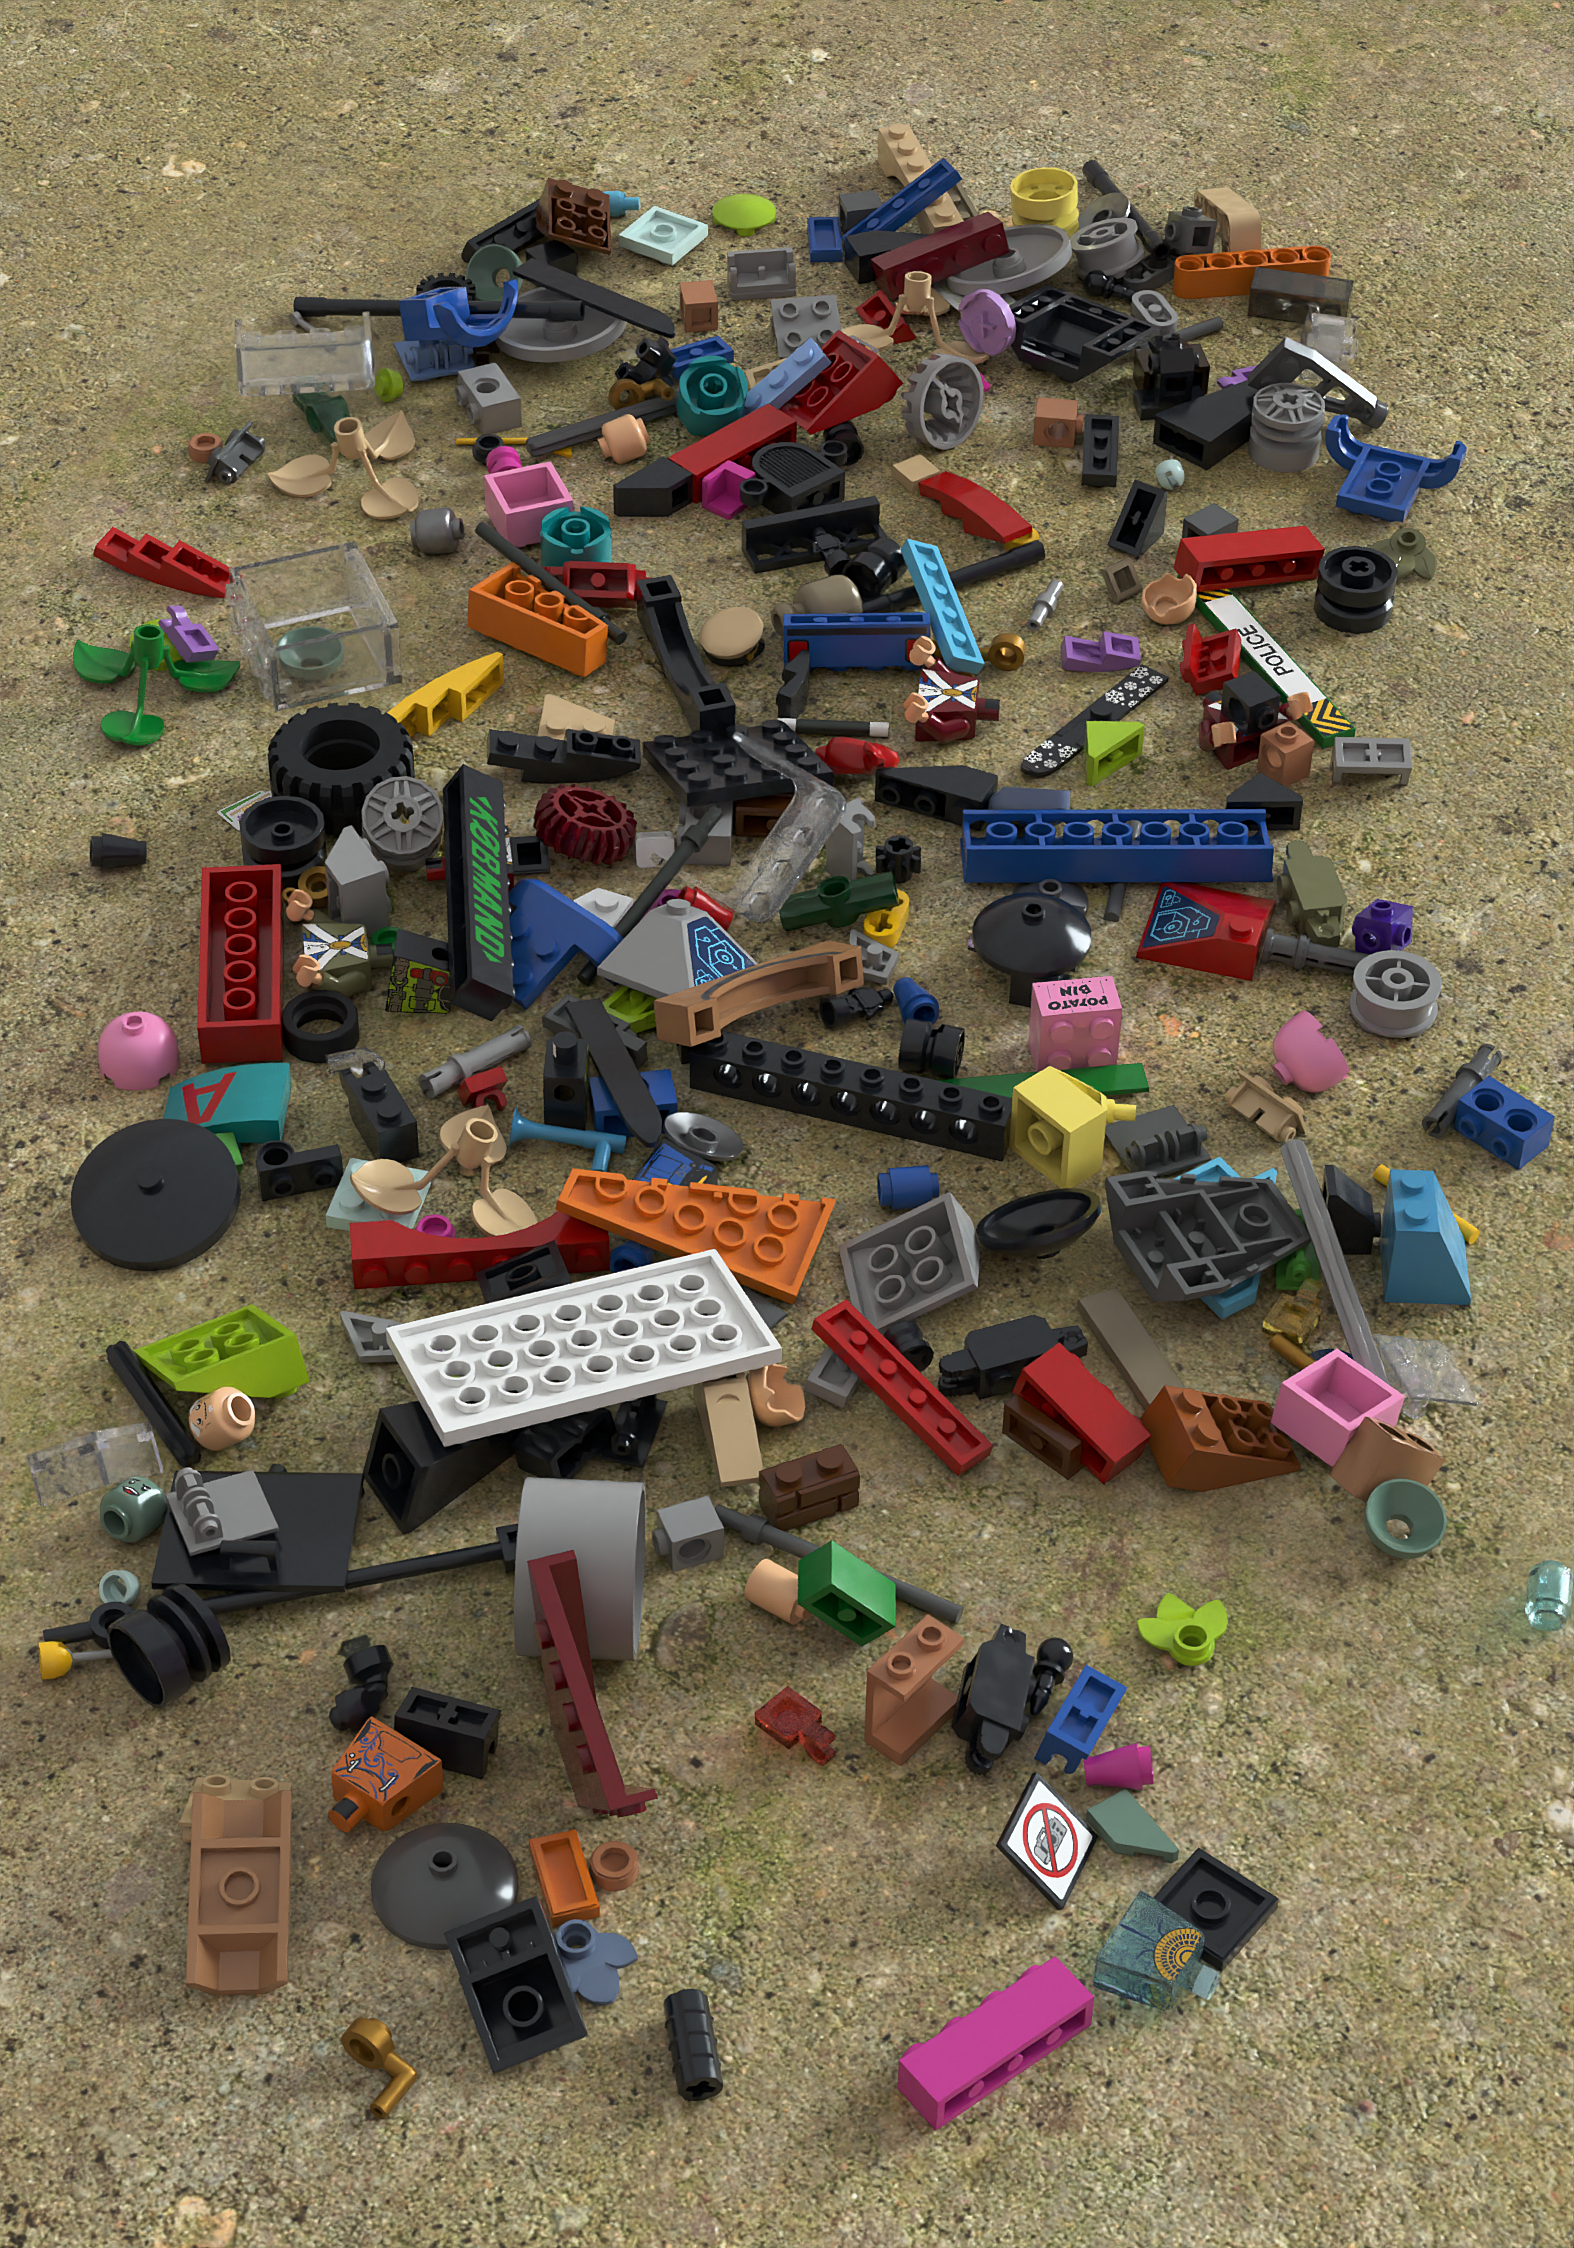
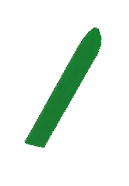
M1142 1063L1060 1070L1089 1085L1105 1096L1149 1092V1085ZM1038 1072L943 1079L938 1081L1012 1098L1013 1087Z

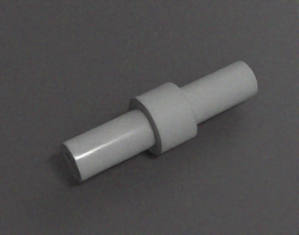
M1051 580L1045 592L1040 593L1032 606L1033 612L1026 624L1029 630L1038 631L1044 620L1053 614L1057 607V598L1063 589V583L1060 580Z

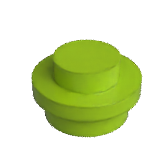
M390 368L380 369L374 379L375 393L383 402H392L395 398H399L403 392V381L400 373L392 371Z

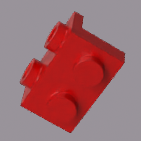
M1195 623L1187 625L1186 639L1182 641L1184 658L1183 662H1180V673L1185 683L1190 682L1196 696L1214 690H1223L1224 682L1238 677L1242 639L1236 628L1202 638Z

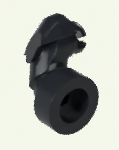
M385 1645L365 1648L354 1653L344 1661L343 1667L350 1683L360 1686L345 1690L335 1696L336 1706L331 1708L329 1712L330 1722L335 1729L345 1731L349 1728L357 1734L371 1716L375 1718L380 1711L381 1705L388 1697V1674L394 1665Z

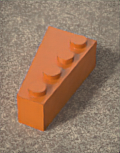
M509 563L469 589L467 627L482 633L486 637L504 642L516 650H522L534 655L544 662L564 668L574 675L586 677L606 663L608 625L579 605L569 606L564 603L565 596L555 590L549 593L541 587V580L534 575L527 577L522 575L521 567L516 563Z

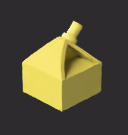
M1048 1066L1013 1087L1009 1148L1059 1188H1073L1102 1170L1106 1124H1113V1120L1135 1121L1136 1105L1115 1104V1099H1106L1105 1095L1089 1085L1052 1066Z

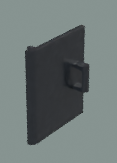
M175 1471V1473H174V1478H173V1482H172L171 1492H175V1491H176V1489H175V1479H176L177 1473H178L179 1471ZM245 1471L198 1472L202 1477L203 1483H207ZM254 1472L278 1524L279 1531L245 1541L222 1540L220 1548L192 1556L189 1554L168 1503L151 1581L152 1589L165 1590L173 1583H183L192 1590L345 1592L360 1498H363L365 1494L363 1487L364 1473Z

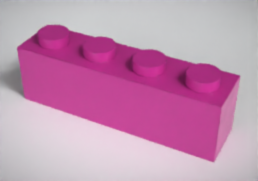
M1056 1956L1041 1966H1031L1023 1972L1017 1982L1002 1992L994 1991L990 1993L978 2008L963 2018L958 2016L951 2019L945 2024L939 2034L924 2044L916 2043L908 2048L899 2060L897 2089L936 2131L1091 2026L1094 1996Z

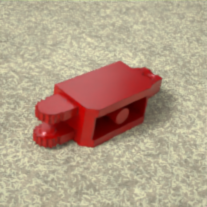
M564 562L563 567L542 566L556 579L563 580L565 586L592 607L637 609L636 581L652 578L646 577L645 570H637L636 565L630 563Z

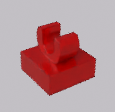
M502 1066L465 1078L457 1093L463 1106L473 1103V1108L484 1106L485 1099H491L496 1103L497 1109L502 1111L507 1105V1099L502 1089L508 1080Z

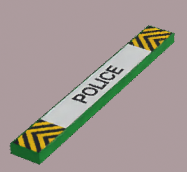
M1229 588L1197 592L1195 607L1219 633L1237 629L1242 639L1240 657L1281 695L1280 702L1282 704L1288 703L1287 698L1294 694L1308 692L1313 711L1303 713L1297 721L1322 749L1333 746L1335 737H1355L1356 728Z

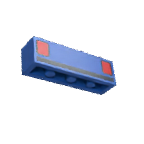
M930 612L784 614V666L804 649L809 651L810 671L813 670V667H828L829 670L838 672L849 670L850 667H864L869 671H881L886 669V666H901L902 669L909 671L919 670L926 665L918 666L910 661L909 655L913 649V644L919 637L925 636L930 639Z

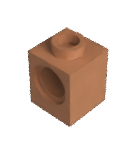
M713 281L680 282V314L685 333L718 330V299Z
M1038 397L1033 445L1074 448L1075 436L1082 435L1084 415L1078 414V400Z
M1291 721L1262 733L1257 770L1285 787L1309 776L1314 740Z

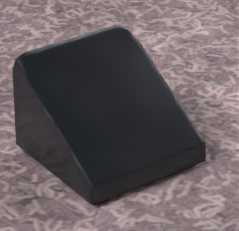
M537 836L509 838L514 876L550 873L548 847L543 845V839Z

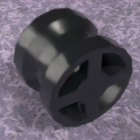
M904 1321L895 1324L883 1334L919 1372H922L931 1364L934 1358V1351L929 1343L923 1340V1333L916 1323Z

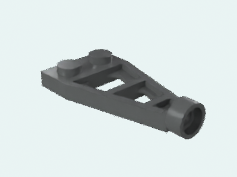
M1287 337L1248 374L1247 385L1260 390L1271 384L1292 383L1305 369L1312 370L1323 379L1313 390L1318 392L1325 401V411L1340 415L1346 414L1348 417L1358 419L1373 429H1378L1384 423L1388 414V405L1377 400L1375 395L1315 350ZM1334 386H1339L1350 394L1345 400L1325 396Z

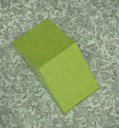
M1086 721L1084 758L1087 785L1095 786L1142 755L1144 724L1140 722Z

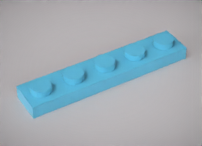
M907 539L900 550L924 611L930 612V626L946 666L957 672L964 671L978 675L985 663L938 546Z

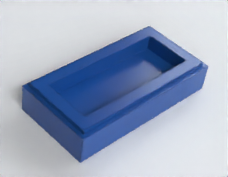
M839 217L807 218L810 263L843 262Z

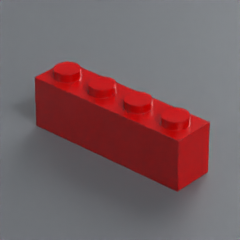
M768 403L671 455L668 459L693 474V503L697 504L702 501L703 478L727 460L752 471L753 456L761 448L780 442L796 443L797 420Z
M1306 525L1180 539L1173 568L1181 579L1185 574L1190 575L1197 585V592L1317 579L1320 560L1323 558L1325 549Z

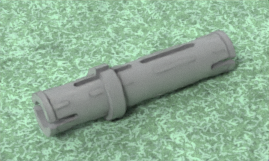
M517 1025L461 1055L456 1053L449 1056L447 1062L419 1075L418 1080L423 1093L427 1092L426 1096L432 1099L451 1087L460 1086L465 1078L474 1076L523 1050L529 1049L532 1041L528 1031H523L524 1027Z

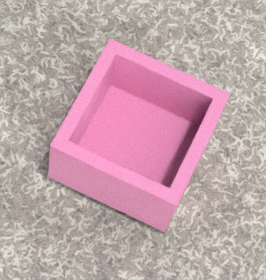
M551 461L484 475L485 510L497 532L517 548L540 542L541 522L548 513L562 507H569V512H574L573 499Z
M1335 1349L1282 1382L1270 1423L1314 1453L1325 1463L1334 1467L1365 1416H1370L1396 1427L1405 1396L1343 1352Z

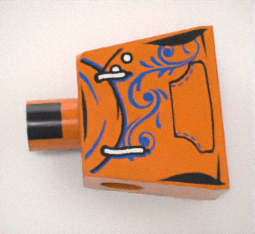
M371 1716L333 1767L331 1773L333 1798L337 1803L329 1810L328 1816L334 1826L345 1833L350 1832L361 1819H364L381 1831H389L444 1789L442 1760Z

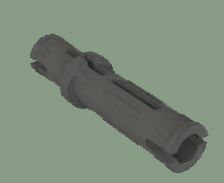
M1490 1044L1481 1045L1471 1061L1463 1064L1458 1069L1456 1080L1422 1120V1127L1425 1132L1434 1122L1437 1123L1430 1132V1136L1441 1138L1446 1134L1447 1129L1455 1120L1458 1100L1487 1078L1502 1062V1054L1499 1050L1491 1059H1488L1495 1046Z

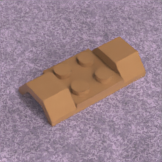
M281 1790L266 1799L223 1800L204 1792H193L186 1958L187 1987L212 1995L266 1994L288 1983L292 1790Z

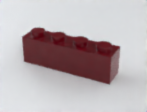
M985 212L870 260L878 289L882 290L884 294L893 300L898 298L899 295L904 294L905 274L909 272H926L931 275V284L1007 254L1010 250L1003 222L991 213Z

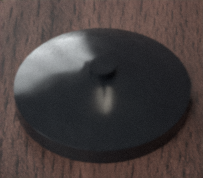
M177 1119L147 1120L115 1132L90 1152L80 1166L73 1182L71 1211L83 1241L101 1259L129 1270H165L185 1264L199 1257L222 1238L237 1213L241 1196V1182L229 1149L208 1129L192 1122Z

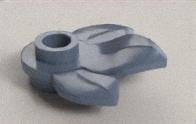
M574 1919L563 1923L554 1936L574 1992L577 1991L582 1999L591 2004L610 2005L614 2003L620 1990L617 1969L625 1968L638 1960V1955L629 1940L617 1933H598L591 1924L583 1920ZM573 1945L583 1946L582 1948L578 1949L569 1948Z

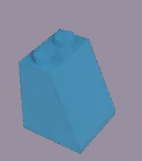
M1390 1169L1381 1224V1236L1379 1238L1384 1302L1470 1305L1471 1294L1464 1236L1434 1171Z

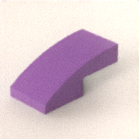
M1103 631L1099 642L1064 636L1060 646L1062 666L1066 670L1081 672L1118 671L1139 666L1141 662L1138 638Z

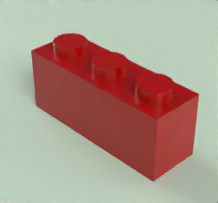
M1060 1342L1022 1370L1012 1391L1015 1395L1017 1394L1082 1441L1081 1462L1103 1485L1140 1458L1152 1436L1146 1430L1143 1422L1135 1415H1131L1115 1399L1112 1391L1106 1385L1101 1384L1084 1367L1080 1358L1070 1353Z

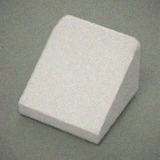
M670 831L638 832L635 835L636 864L639 868L663 867L675 852L674 837Z

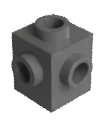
M1186 206L1183 207L1182 211H1169L1168 221L1164 230V240L1169 246L1175 248V253L1179 255L1212 253L1217 220L1202 215V209Z

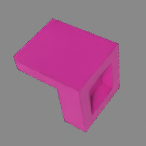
M727 460L703 478L702 508L727 520L732 519L748 507V505L740 501V483L746 479L756 478V473Z

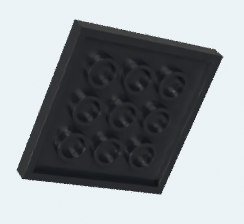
M766 720L760 726L753 727L731 725L726 728V732L716 734L709 730H695L689 736L660 735L655 737L654 741L642 742L643 757L687 807L833 786V771L785 722L780 720Z

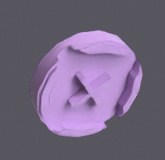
M978 289L963 298L958 308V312L961 311V319L958 322L965 341L975 351L979 353L985 352L990 356H995L1009 349L1015 340L1016 324L1014 315L1005 300L999 294L989 289Z

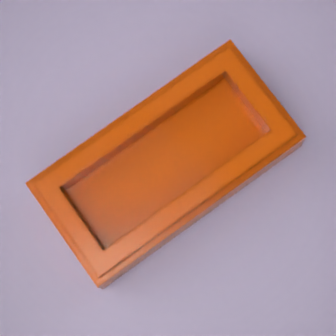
M576 1829L530 1839L529 1851L552 1928L561 1926L569 1920L578 1919L584 1921L600 1917L599 1903Z

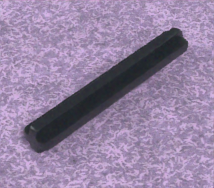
M118 1341L115 1345H109L106 1349L108 1362L179 1465L188 1468L192 1463H198L201 1459L200 1447L130 1346L125 1341Z

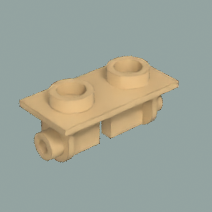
M1241 1069L1238 1071L1242 1084L1238 1088L1233 1086L1227 1091L1225 1100L1228 1101L1229 1108L1250 1122L1260 1112L1264 1113L1255 1122L1256 1126L1277 1142H1286L1293 1139L1296 1135L1295 1128H1298L1305 1134L1308 1130L1302 1116L1304 1111L1295 1100L1288 1096L1282 1099L1276 1095L1271 1085L1262 1077L1255 1075L1252 1078Z

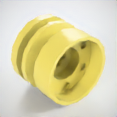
M1042 167L1027 170L1012 179L1010 199L1013 209L1011 216L1013 226L1027 224L1052 225L1065 230L1069 238L1080 230L1078 222L1079 211L1077 209L1078 182L1073 174L1059 168Z

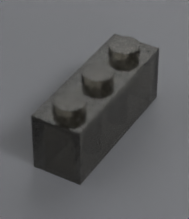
M1256 267L1250 288L1248 316L1345 330L1351 308L1354 280Z

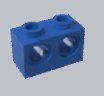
M1488 1076L1458 1100L1453 1129L1491 1152L1497 1158L1520 1170L1549 1146L1555 1116L1491 1076Z

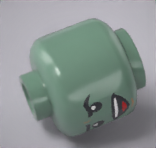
M141 1476L127 1478L102 1497L100 1503V1522L107 1534L126 1543L139 1542L164 1523L167 1511L165 1495L162 1489L150 1479Z

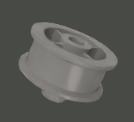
M1111 218L1090 224L1075 232L1070 237V243L1078 261L1075 265L1076 274L1082 280L1093 270L1103 271L1108 278L1115 277L1118 279L1126 274V270L1141 261L1145 254L1143 246L1137 244L1135 233L1138 228L1136 221L1131 218Z
M1388 950L1368 955L1357 964L1353 974L1355 989L1350 996L1349 1007L1353 1018L1359 1023L1362 1030L1386 1037L1415 1038L1432 1026L1437 1017L1438 1006L1436 1000L1441 992L1442 980L1438 970L1429 961L1413 953Z

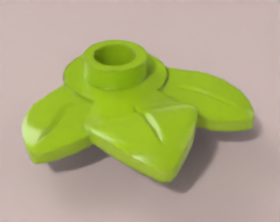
M1167 1593L1158 1606L1157 1617L1138 1619L1137 1626L1142 1639L1149 1645L1169 1651L1170 1655L1181 1664L1197 1666L1208 1662L1212 1658L1215 1641L1226 1633L1228 1619L1225 1607L1218 1599L1202 1605L1195 1611L1173 1594Z

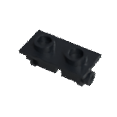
M653 1394L633 1401L621 1402L614 1420L616 1432L612 1435L611 1444L601 1453L600 1460L644 1468L668 1401L657 1399V1394Z

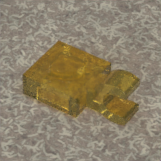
M1307 1277L1295 1297L1282 1292L1264 1319L1262 1332L1272 1337L1280 1333L1301 1349L1320 1321L1321 1308H1318L1321 1298L1317 1295L1322 1289L1323 1283Z

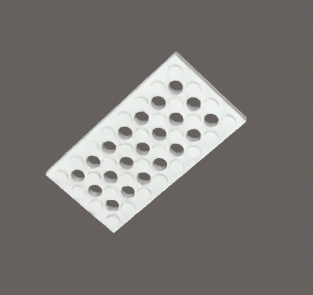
M716 1249L386 1328L387 1343L444 1447L466 1443L470 1440L498 1433H506L514 1429L549 1422L554 1419L593 1411L597 1408L625 1401H633L641 1397L676 1390L681 1387L716 1380L721 1377L748 1370H756L782 1362V1347ZM445 1349V1351H443V1352L436 1351V1350ZM543 1354L544 1356H543V1357H539V1356H535V1355ZM642 1359V1361L644 1362H638L634 1360ZM501 1364L503 1367H494V1365ZM600 1369L602 1372H594L593 1370ZM459 1375L460 1377H457V1378H456V1377H450V1376ZM559 1380V1383H554L550 1381ZM516 1390L518 1393H509V1391ZM474 1401L475 1404H467L465 1402Z

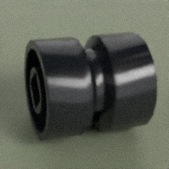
M878 537L872 540L861 553L845 564L842 575L853 581L862 601L883 594L891 584L899 580L907 571L908 567L900 550L901 546L894 540L887 537Z
M908 1018L902 1033L898 1068L921 1074L928 1068L933 1076L949 1079L957 1078L964 1051L965 1028L942 1024L938 1029H934L929 1021Z

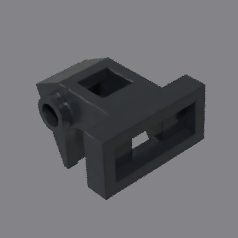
M1172 333L1171 337L1166 338L1158 334L1155 335V340L1148 341L1152 352L1148 356V369L1150 375H1155V381L1152 389L1134 390L1133 404L1140 421L1154 420L1155 415L1159 412L1204 396L1200 385H1193L1194 371L1199 370L1197 350L1193 351V347L1184 341L1179 333ZM1181 378L1179 386L1166 387L1167 379Z

